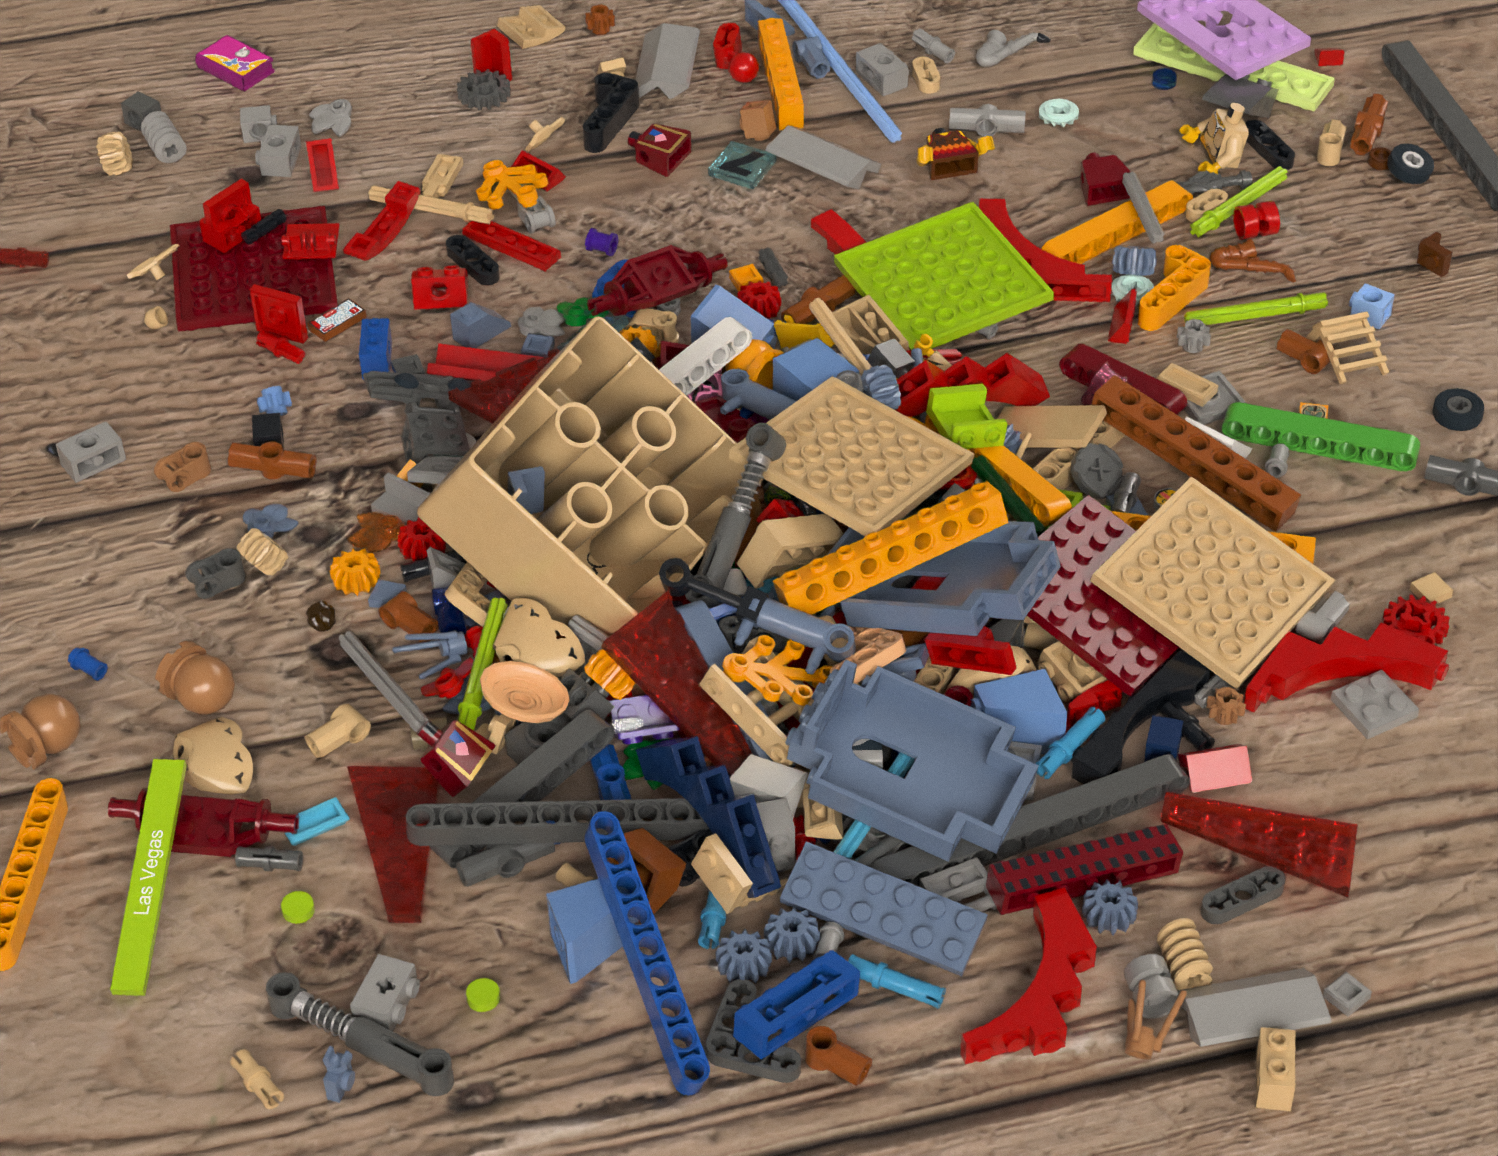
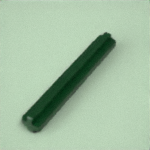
M985 456L975 457L972 461V469L983 482L988 481L1001 492L1005 508L1016 521L1034 522L1037 537H1039L1046 530L1044 525Z

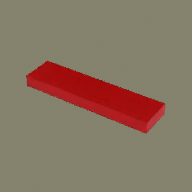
M470 221L462 228V233L467 238L545 272L561 258V250L493 221L490 224Z

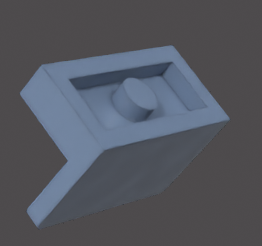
M745 0V21L757 31L758 20L782 18L771 8H765L757 0ZM782 18L786 36L795 34V28Z
M539 466L508 472L507 493L512 495L520 488L523 492L517 497L516 501L530 514L544 510V468Z

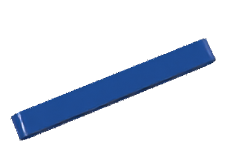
M601 811L591 818L584 836L585 843L673 1085L681 1094L687 1096L694 1095L700 1091L709 1077L710 1066L620 823L612 813ZM596 829H604L608 835L599 834ZM606 858H614L618 861L619 865L611 864ZM617 888H626L630 894H622ZM628 917L637 918L641 925L633 924L629 921ZM639 947L648 948L653 955L643 954ZM650 978H659L664 986L655 985ZM662 1008L672 1010L675 1017L665 1015ZM673 1039L682 1040L687 1048L676 1046ZM685 1070L696 1073L698 1080L688 1078Z

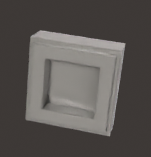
M1345 972L1324 989L1323 998L1349 1017L1371 998L1372 991Z

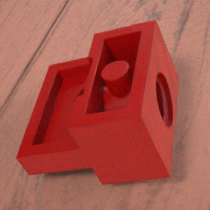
M241 178L202 203L205 217L200 219L199 222L203 241L223 253L244 241L241 237L242 232L261 220L259 207L252 204L249 183Z
M449 265L445 266L444 269L433 270L432 267H420L417 271H412L411 283L414 310L463 307L468 304V271L466 268ZM445 287L446 289L440 291L435 288Z

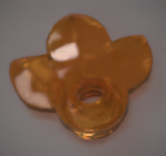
M377 512L358 514L357 520L362 529L349 536L347 541L358 548L367 547L369 553H378L387 549L392 541L398 539L400 527L404 526V524L394 515L384 516L382 513Z

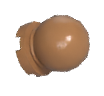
M190 640L180 642L181 648L173 655L168 652L158 666L155 680L160 682L158 691L172 700H178L186 710L199 715L212 714L224 709L234 692L235 682L232 670L223 660L208 655L205 649Z
M46 693L34 697L23 706L21 714L11 711L0 717V733L3 734L7 731L13 743L8 746V749L25 768L32 765L33 770L46 762V754L52 755L67 750L76 740L81 728L80 716L74 704L62 695Z

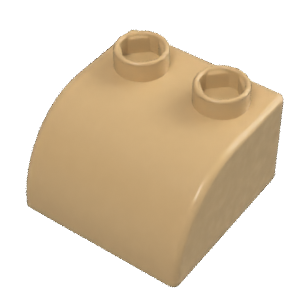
M597 316L533 378L420 504L417 514L423 522L510 601L516 598L532 599L542 604L548 610L551 620L561 622L569 627L568 622L575 615H579L606 635L615 636L632 632L650 622L671 596L664 590L659 575L660 567L665 561L672 558L682 559L687 563L691 571L704 555L723 508L733 501L731 496L736 494L735 487L739 486L738 480L742 479L741 472H744L745 468L728 458L730 448L737 443L604 318ZM542 466L545 471L544 510L530 514L516 501L517 497L523 492L520 488L512 495L507 493L508 472ZM589 552L590 555L588 559L590 563L596 566L606 565V567L603 568H595L598 572L597 575L592 569L593 566H591L587 561V555L589 554ZM674 573L670 576L669 581L678 582L684 575Z

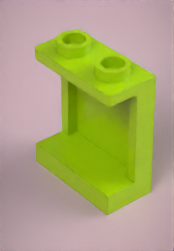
M984 384L930 388L926 413L941 436L965 449L1004 446L1008 423L1005 419H994L985 406L987 389Z

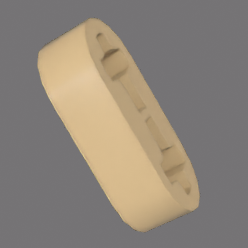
M929 57L914 59L912 62V75L918 89L927 94L939 91L940 74L934 61Z
M1210 189L1190 200L1186 205V219L1192 223L1202 217L1205 211L1213 210L1227 201V193L1221 189Z

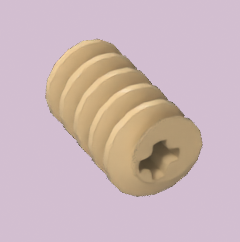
M1189 918L1173 920L1166 924L1157 935V943L1177 991L1211 985L1213 980L1210 976L1213 967L1208 961L1209 957L1206 951H1204L1202 941L1199 940L1200 935L1195 930L1196 925Z

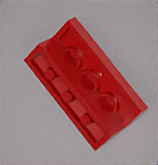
M438 343L436 363H428L427 374L452 376L453 378L525 388L549 363L550 359L540 356Z

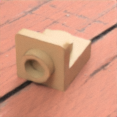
M496 714L490 724L483 723L475 732L495 744L496 747L492 753L497 754L506 745L505 734L515 726L517 720L506 717L503 714L500 716Z

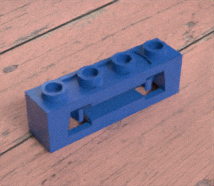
M830 950L823 956L812 960L809 965L797 973L790 974L786 980L774 988L767 989L760 997L748 1005L741 1006L734 1015L733 1037L757 1057L763 1059L856 997L859 990L860 971L835 951ZM832 994L836 995L835 998L824 1004V1000ZM781 1028V1034L768 1041V1036L775 1034Z

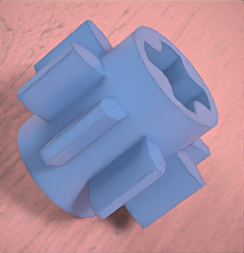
M273 386L261 390L262 397L257 398L260 413H280L281 416L288 414L287 407L292 406L289 391L283 392L281 386Z

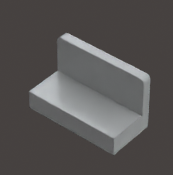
M388 472L384 475L386 492L371 504L372 513L399 527L406 526L407 520L417 521L418 507L430 493Z

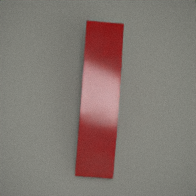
M832 209L811 219V228L827 240V249L835 255L867 243L849 223Z

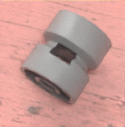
M1147 954L1135 958L1124 969V976L1129 989L1133 991L1135 1004L1140 980H1145L1143 1017L1154 1019L1169 1014L1179 994L1171 979V974L1164 958L1158 954Z

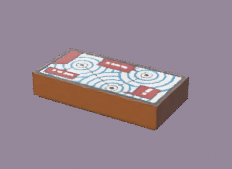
M348 298L338 304V307L331 308L307 323L308 330L326 342L362 319H365L367 317L366 310Z

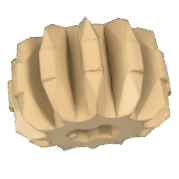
M111 132L98 137L97 155L103 170L109 176L121 175L132 169L133 159L130 144H128L127 138L121 132Z
M251 528L248 533L243 535L237 545L240 554L266 575H274L277 571H280L285 565L284 562L288 559L287 552L259 529Z

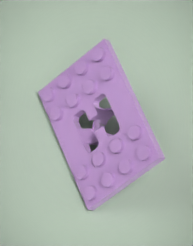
M1142 0L1138 2V12L1234 80L1305 49L1311 43L1310 36L1257 0ZM1220 11H1228L1233 15L1229 24L1216 25L1219 24L1224 15ZM1198 21H1206L1205 27Z

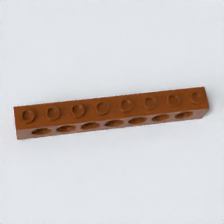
M1113 375L1094 393L1091 405H1105L1107 411L1103 421L1188 476H1192L1205 487L1273 531L1277 532L1295 514L1301 498L1300 493L1132 387L1127 382Z

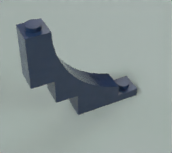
M698 736L663 740L636 750L645 780L661 782L678 792L699 813L711 832L718 835L753 883L747 893L748 898H756L781 888L754 794L734 795L726 765L707 767Z

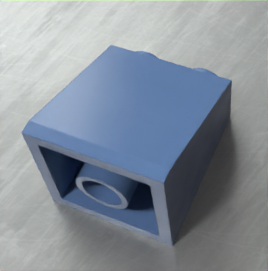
M715 285L690 316L691 343L695 342L724 318L732 317L750 330L752 339L766 341L773 349L776 346L777 337L774 336V323L721 286Z
M816 338L773 358V390L798 401L831 376L836 378L838 375L846 372L859 374V370L820 339Z
M1045 669L974 686V698L970 700L972 701L971 707L1015 726L1012 741L1042 745L1041 754L1045 755L1050 750L1049 746L1055 740H1060L1065 735L1067 711Z
M599 879L546 894L550 935L569 983H576L622 948L621 939ZM617 888L622 894H630L626 888ZM628 917L629 921L633 924L639 922L637 918Z

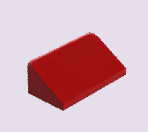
M523 150L511 166L534 165L537 173H545L548 185L540 189L546 192L562 182L566 177L558 168Z
M1131 289L1115 306L1108 335L1109 342L1122 344L1129 342L1136 306V289Z

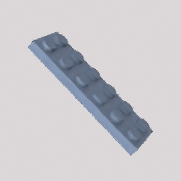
M809 842L805 843L780 896V903L792 908L795 906L800 911L807 909L808 914L827 922L838 923L846 930L961 977L964 974L988 917V914Z

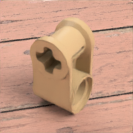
M650 308L637 310L625 329L628 330L630 326L636 329L639 326H642L643 330L649 329L652 335L656 337L657 345L661 341L678 343L680 340L679 333L675 327L677 316L670 311Z

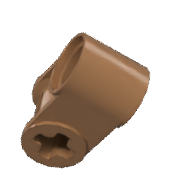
M200 442L186 444L183 448L169 456L161 458L154 467L155 476L164 480L168 489L172 492L184 490L194 482L207 477L211 472L206 447Z

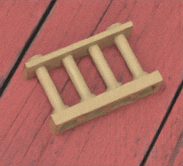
M758 637L749 641L742 654L755 646ZM772 652L769 656H761L755 662L766 664L776 655ZM713 664L699 685L774 762L792 767L795 762L787 759L789 746L785 744L787 736L777 726L792 715L799 721L805 706L796 704L792 697L783 691L778 700L783 707L767 717L755 705L764 698L759 690L754 689L745 695L716 664ZM759 675L766 682L770 681L766 676ZM789 679L795 685L804 684L802 681ZM811 698V700H810V702H809V704H808V705H810V706L812 705V703H813V701H814L812 698Z

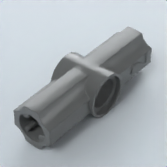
M1430 455L1425 471V479L1453 485L1460 494L1465 496H1473L1478 492L1498 496L1497 470L1486 468L1484 463L1476 458H1467L1459 462Z
M554 843L488 844L486 849L455 861L456 869L464 887L471 886L498 874L503 878H510L520 873L526 863L554 853L555 845Z

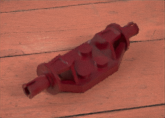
M672 245L629 259L613 280L605 284L604 295L588 299V310L591 311L593 316L610 310L614 316L623 317L629 311L655 307L694 293L701 287L710 285L712 273L727 268L726 257L720 259L724 257L722 253L706 258L699 251L688 252Z
M143 788L140 791L137 800L111 797L108 804V816L110 818L135 819L136 829L140 832L148 788ZM181 795L171 852L231 857L236 854L239 846L247 848L256 842L265 843L270 831L297 834L299 814L272 812L271 803L268 799H262L258 803L237 798L233 800ZM243 822H255L254 829L240 833Z

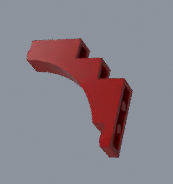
M979 198V209L1053 290L1054 300L1052 301L1110 302L1112 275L1085 274V265L1059 258L1040 249L1027 240L1013 225L1006 209L1005 199Z
M1005 353L986 367L966 356L945 371L925 360L896 379L901 393V404L895 411L908 417L925 412L927 410L930 388L984 384L987 389L985 401L1002 402L1015 406H1037L1048 399L1050 394L1042 375L1009 353Z
M921 576L911 589L937 590L946 577ZM985 626L977 636L929 633L924 639L931 663L935 665L1012 675L1017 669L1010 643L994 641L992 630Z
M1382 622L1368 641L1335 626L1321 645L1289 631L1246 687L1245 709L1255 713L1261 703H1267L1271 695L1284 700L1301 689L1323 681L1345 677H1366L1380 670H1383L1391 679L1432 690L1438 680L1443 681L1449 670V664H1446L1448 650Z

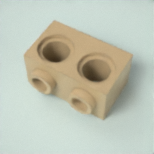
M1261 1027L1256 1050V1108L1291 1111L1295 1091V1030Z

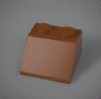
M640 828L623 834L652 912L655 914L677 891L687 863L644 828ZM608 858L607 861L611 864L619 865L618 861L614 858Z

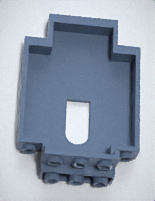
M1008 521L1009 523L842 600L834 604V606L841 607L847 626L977 636L989 618L1024 620L1061 565L1054 541L1038 540L1034 522ZM849 527L827 555L837 551L839 547L850 545L863 539L865 536ZM903 576L946 577L937 590L895 588L891 586L896 579Z
M845 659L839 670L834 669L829 674L825 683H818L812 697L814 700L812 705H805L799 718V722H801L799 727H792L785 742L789 746L787 759L811 770L806 781L810 785L809 799L948 862L961 838L993 853H998L1034 783L1039 767L1037 764L1007 752L1011 746L1015 726L877 666L873 675H867L862 685L859 686L853 683L857 664ZM861 739L874 740L916 760L906 778L903 779L859 759L852 750L853 744Z

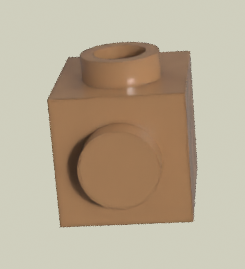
M771 100L747 102L740 109V127L744 131L746 139L766 140L776 129Z

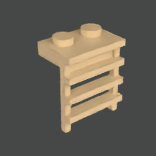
M1368 312L1320 321L1312 327L1313 330L1305 337L1314 342L1322 339L1340 384L1347 382L1344 375L1346 372L1378 366L1382 375L1389 373L1385 363L1387 357L1386 355L1382 356L1379 349L1381 343L1376 341L1373 334L1375 332L1374 326L1370 327L1367 320L1369 317ZM1366 337L1368 343L1337 350H1334L1332 346L1333 343ZM1370 351L1374 355V358L1340 365L1338 358Z
M717 834L705 838L691 863L727 914L731 913L736 907H746L753 900L758 902L765 895H775L778 890L785 887L788 881L787 878L780 880L781 888L756 898H748L747 893L753 883Z

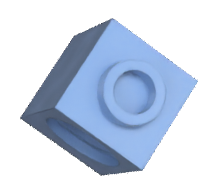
M1365 283L1350 298L1349 306L1352 307L1350 315L1368 312L1369 317L1367 320L1369 325L1380 330L1391 316L1395 294Z

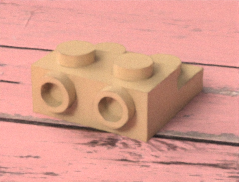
M1060 641L1043 649L1037 661L1038 670H1046L1050 679L1057 686V693L1060 699L1065 703L1069 701L1071 703L1084 691L1108 680Z

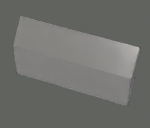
M662 23L645 34L635 79L639 86V98L657 86L670 100L689 88L700 34L698 28Z
M790 125L770 142L765 150L854 189H860L866 171L878 173L881 167L879 162Z
M1305 968L1183 989L1187 992V995L1181 1007L1188 1015L1190 1038L1200 1047L1257 1037L1261 1027L1296 1030L1331 1023V1016L1316 976Z

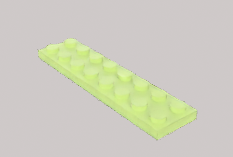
M1155 23L1134 46L1133 55L1164 64L1167 67L1186 71L1189 74H1196L1212 81H1219L1226 74ZM1276 61L1248 74V80L1256 83L1258 78L1273 82L1271 87L1279 89L1276 100L1311 111L1317 109L1333 88L1335 81L1334 77L1282 61Z

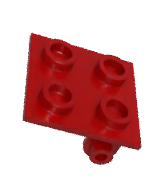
M340 223L288 224L286 235H282V246H284L283 259L336 258Z

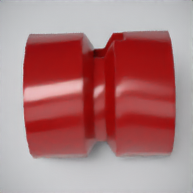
M1260 202L1255 207L1252 204L1235 207L1233 223L1238 238L1240 240L1255 238L1258 236V233L1261 236L1277 234L1280 230V216L1275 202Z

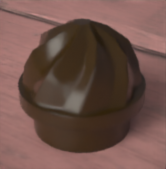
M326 601L316 602L306 611L309 626L317 631H328L336 622L335 609L333 606L328 605Z

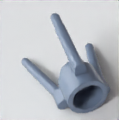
M456 630L446 633L405 635L406 640L435 641L392 648V651L397 653L439 647L442 657L448 656L447 660L419 674V679H424L451 664L462 662L461 655L467 654L465 636L462 631L457 632Z

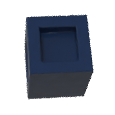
M1152 716L1144 762L1166 754L1172 755L1177 761L1183 729L1182 720Z

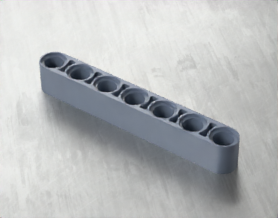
M697 600L673 608L670 613L673 628L700 674L701 679L704 678L713 664H716L723 671V660L733 651L706 603L702 600ZM746 680L740 683L733 682L745 695L754 690L752 685ZM761 701L757 702L755 705L768 717ZM715 702L745 759L752 754L773 761Z

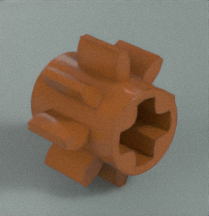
M595 5L591 8V13H585L588 30L592 29V32L597 35H604L610 31V26H615L613 10H609L605 5Z

